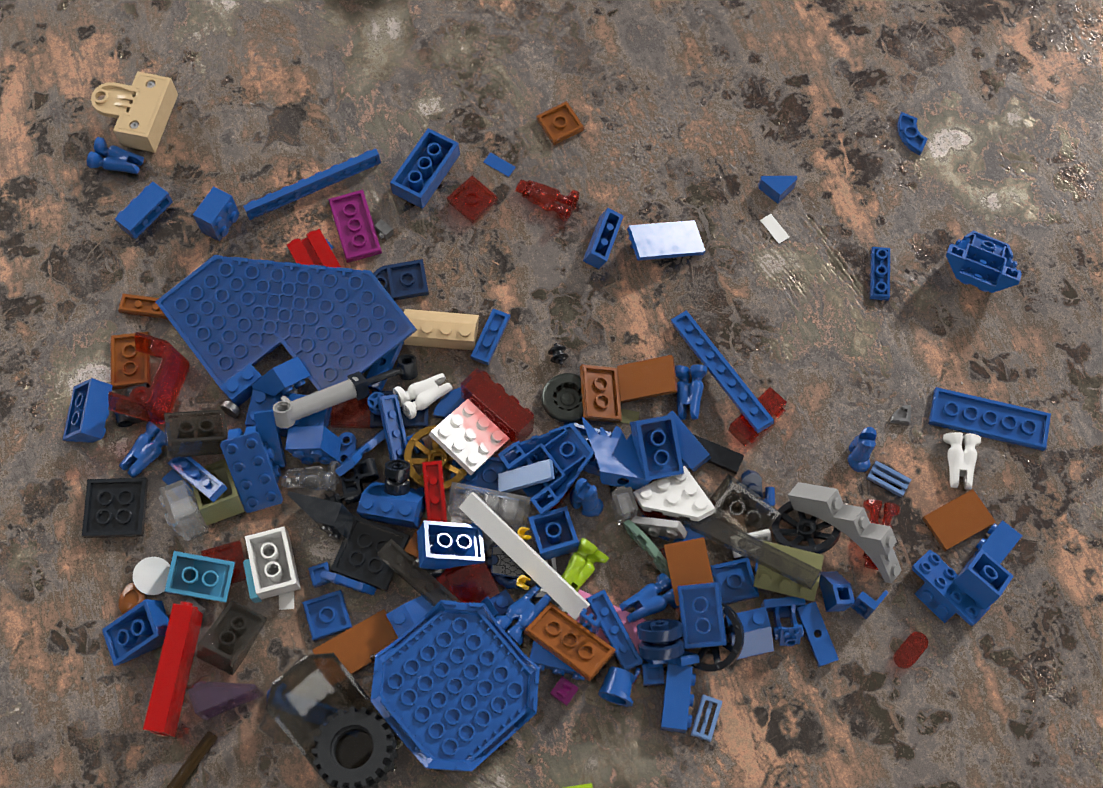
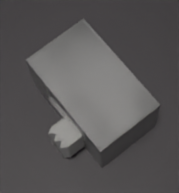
M382 219L374 225L381 239L384 237L387 240L394 234L393 229Z

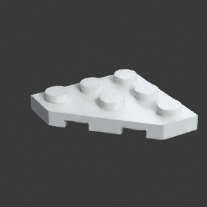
M683 466L684 474L660 478L633 492L634 498L643 511L651 512L653 510L662 512L663 515L678 518L679 516L688 517L693 521H700L716 513L715 507L685 466Z

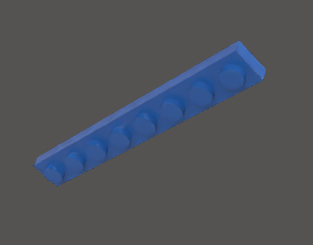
M377 149L368 150L362 155L352 157L339 165L336 164L325 171L317 172L309 178L301 179L295 184L285 186L274 193L266 194L258 200L250 201L243 207L249 220H252L381 164Z
M686 310L671 319V324L703 365L707 366V370L754 430L759 433L774 424V419Z

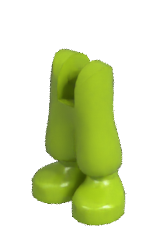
M582 538L579 542L578 550L572 554L561 577L578 592L585 581L593 574L595 570L593 564L595 562L607 563L609 557L599 551L593 543Z

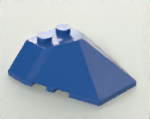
M972 231L965 235L962 240L959 239L955 244L949 245L946 258L956 279L960 280L963 284H971L981 291L994 293L1018 285L1022 273L1016 268L1018 264L1012 259L1014 255L1009 244Z
M573 423L550 430L549 433L540 436L535 435L531 439L522 442H515L500 452L498 456L509 471L547 459L553 461L554 480L522 488L539 513L543 515L558 504L594 456L595 452Z

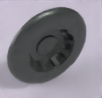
M563 373L551 378L544 386L541 395L542 406L551 418L563 423H573L582 420V417L584 418L582 402L579 403L582 400L580 375Z

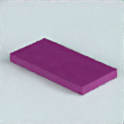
M359 190L328 199L346 262L350 263L382 254L364 191Z

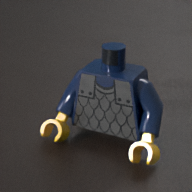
M520 527L516 532L524 540L531 539V536L525 535V532L530 530L529 528ZM497 544L493 546L492 556H485V562L480 563V569H491L492 578L506 589L523 588L528 590L529 586L524 585V583L531 579L524 575V570Z

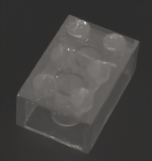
M183 479L159 488L161 496H159L160 503L167 510L165 519L168 525H171L173 530L177 531L179 537L182 536L186 541L209 533L199 510L195 494Z

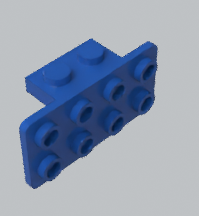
M255 431L221 442L220 447L245 511L251 513L281 504L283 496L278 486L281 470L279 465L274 463L275 455L272 447L269 448L267 442L262 443L260 434Z
M932 550L925 553L911 567L925 582L915 595L944 624L957 613L970 626H974L990 609V606L986 610L953 583L958 575Z

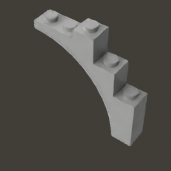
M800 482L795 485L788 494L794 510L822 519L847 535L870 557L884 581L892 584L902 569L893 549L897 541L891 526L870 523L864 507L844 504L836 488Z

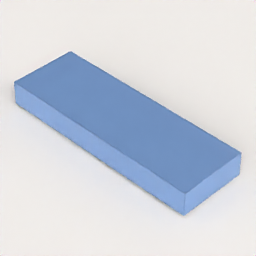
M547 459L499 473V492L505 494L554 480L553 461Z

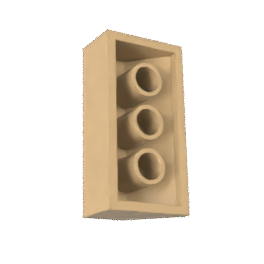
M412 309L404 310V314L417 331L404 340L403 345L474 350L479 315Z

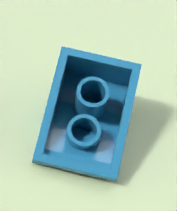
M174 551L165 592L227 602L235 562Z

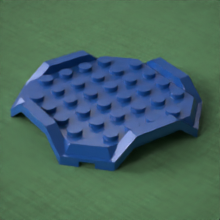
M440 600L423 618L392 644L375 655L371 703L426 769L472 772L537 714L540 668L521 651L503 630L486 604Z

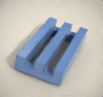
M878 461L874 463L866 478L901 498L912 480ZM873 474H876V475H878V476L884 478L886 481H888V482H890V483H893V484L899 486V487L902 488V489L900 490V489H898V488H896V487H894V486L888 484L887 482H885V481H883V480H881V479L875 477Z
M702 695L690 736L711 742L723 701ZM706 700L709 703L699 733L696 730ZM715 703L717 706L707 736L704 733L712 705Z

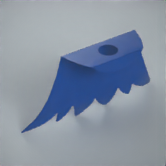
M582 417L584 428L600 469L602 484L638 490L652 481H645L632 434L626 440L622 430L616 426L611 438L602 427H600L599 435ZM620 478H626L629 480V482L621 480Z

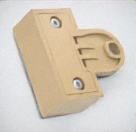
M137 71L132 86L111 82L101 84L93 91L91 102L99 114L118 119L113 131L122 146L155 153L177 99L178 92L171 78ZM105 95L104 99L97 100L99 96Z

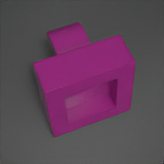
M562 676L550 692V695L565 706H568L579 688Z

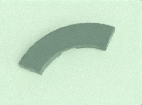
M627 519L623 522L630 538L644 551H647L654 559L653 563L659 571L670 578L667 560L654 543L631 520Z

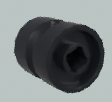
M400 459L386 462L385 492L394 496L409 493L410 463Z

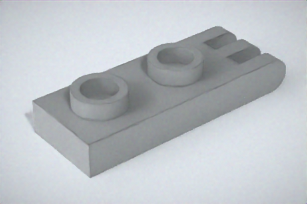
M639 516L632 518V522L645 534L653 537L664 536L671 539H685L687 531L680 521Z

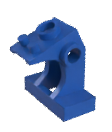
M785 597L763 600L761 607H766L767 612H773L775 627H773L774 640H778L779 646L800 644L804 631L802 624L798 625L795 609L804 606L805 599ZM790 618L791 627H782L780 619Z

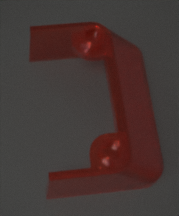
M136 332L135 351L162 358V361L150 388L136 387L131 391L129 397L109 391V410L149 422L164 424L171 417L189 373L190 364L168 341Z

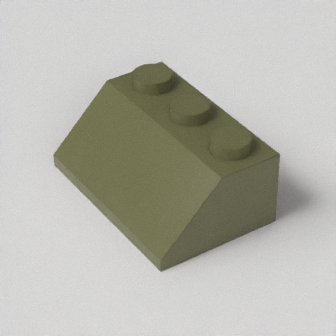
M763 541L753 587L814 601L824 555Z

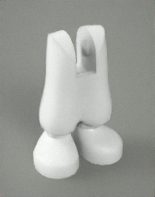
M441 373L411 384L408 391H404L403 388L397 386L393 388V394L398 395L399 405L402 407L404 414L409 419H412L416 416V411L426 409L434 401L449 393L453 387L450 383L439 386L446 379L445 375Z
M960 432L946 433L943 435V441L951 445L947 453L950 487H958L960 476L964 477V489H972L977 460L975 446L981 443V437L976 434H965L963 436V433ZM962 440L963 444L965 445L964 450H962Z

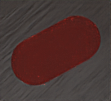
M921 632L910 634L894 653L895 664L903 669L910 668L927 649V637Z

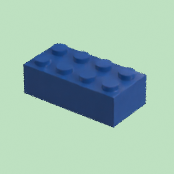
M428 128L391 180L392 194L423 209L460 156L459 143Z
M253 389L245 421L246 427L256 426L254 413L273 410V405L281 401L282 396H286L290 401L306 395L294 393L283 395L280 393L272 396ZM332 407L298 419L291 427L325 426L328 428ZM279 428L280 436L287 437L288 428Z

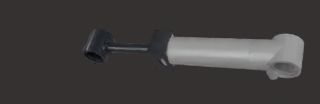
M412 354L401 355L397 359L398 365L396 368L367 379L358 371L348 375V380L293 401H290L286 396H282L281 401L273 405L276 425L279 428H289L298 419L353 398L359 401L369 397L370 385L399 375L402 380H413L418 376L416 357Z

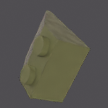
M222 459L204 466L208 472L228 488L213 503L193 486L197 504L206 526L245 512L226 460Z

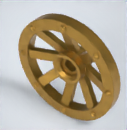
M437 425L428 426L419 430L410 438L405 448L404 460L410 463V478L417 485L424 488L423 473L419 476L414 470L413 465H422V462L434 461L436 458L441 459L443 468L456 474L452 479L444 480V488L447 490L459 484L468 472L463 467L460 470L449 464L448 461L454 459L449 454L447 455L443 448L439 449L438 443L432 438V451L419 442L422 438L428 436ZM414 447L418 448L428 458L411 459Z

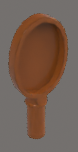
M134 582L128 584L122 591L119 599L121 613L125 614L147 599V594L140 592L134 585Z

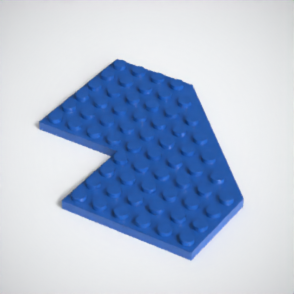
M214 255L156 301L157 305L219 387L249 363L254 366L275 348L283 344L293 358L299 357L310 374L308 378L319 391L348 380L347 376L358 371L363 374L417 331L412 322L370 270H354L351 268H334L321 265H303L300 263H283L271 260H253Z

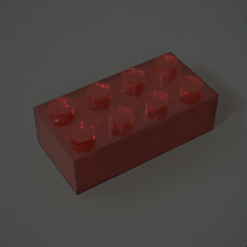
M476 368L461 382L462 398L465 400L469 399L510 438L509 440L512 443L524 441L533 432L534 414L528 408H523L519 404L518 399L513 395L509 396L501 384H495L487 372Z

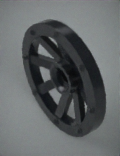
M790 501L782 505L774 514L772 533L774 539L780 545L822 554L830 550L840 538L841 531L835 527L832 534L819 532L832 525L825 521L816 525L819 518L813 515L811 519H806L805 513L798 511L799 522L788 516L787 514L794 510ZM781 520L788 523L794 529L779 528ZM784 536L797 537L791 542H789ZM814 538L825 541L816 545ZM805 541L809 546H800L799 544Z
M722 603L723 617L725 614L732 623V626L725 628V634L735 632V643L732 645L726 641L727 645L723 647L731 653L723 661L720 658L719 646H712L714 664L701 662L710 648L702 647L698 652L699 663L690 664L698 670L706 672L723 670L737 660L743 649L744 629L742 622L736 612L724 603Z

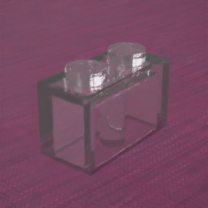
M621 486L614 489L611 493L610 504L618 526L622 525L627 519L632 521V518L637 516L638 507L631 487Z

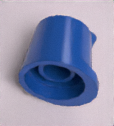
M610 667L598 695L609 702L621 706H633V700L630 698L632 686L639 676L641 669L636 667L634 674L622 668Z

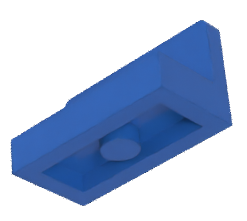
M885 590L875 601L862 591L855 599V604L851 608L867 619L889 592Z

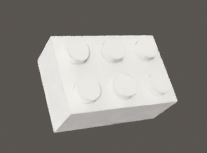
M285 526L245 536L255 590L261 600L301 589L290 536Z

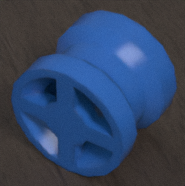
M381 392L370 394L367 400L369 409L374 415H381L379 406L377 407V398L385 396Z

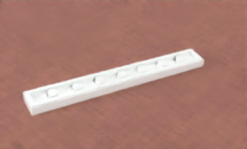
M474 492L459 506L483 532L574 620L579 618L583 608L587 609L590 606L571 585Z

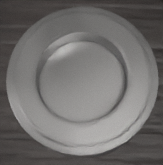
M224 401L220 406L222 411L230 417L236 418L240 413L238 406L230 401Z

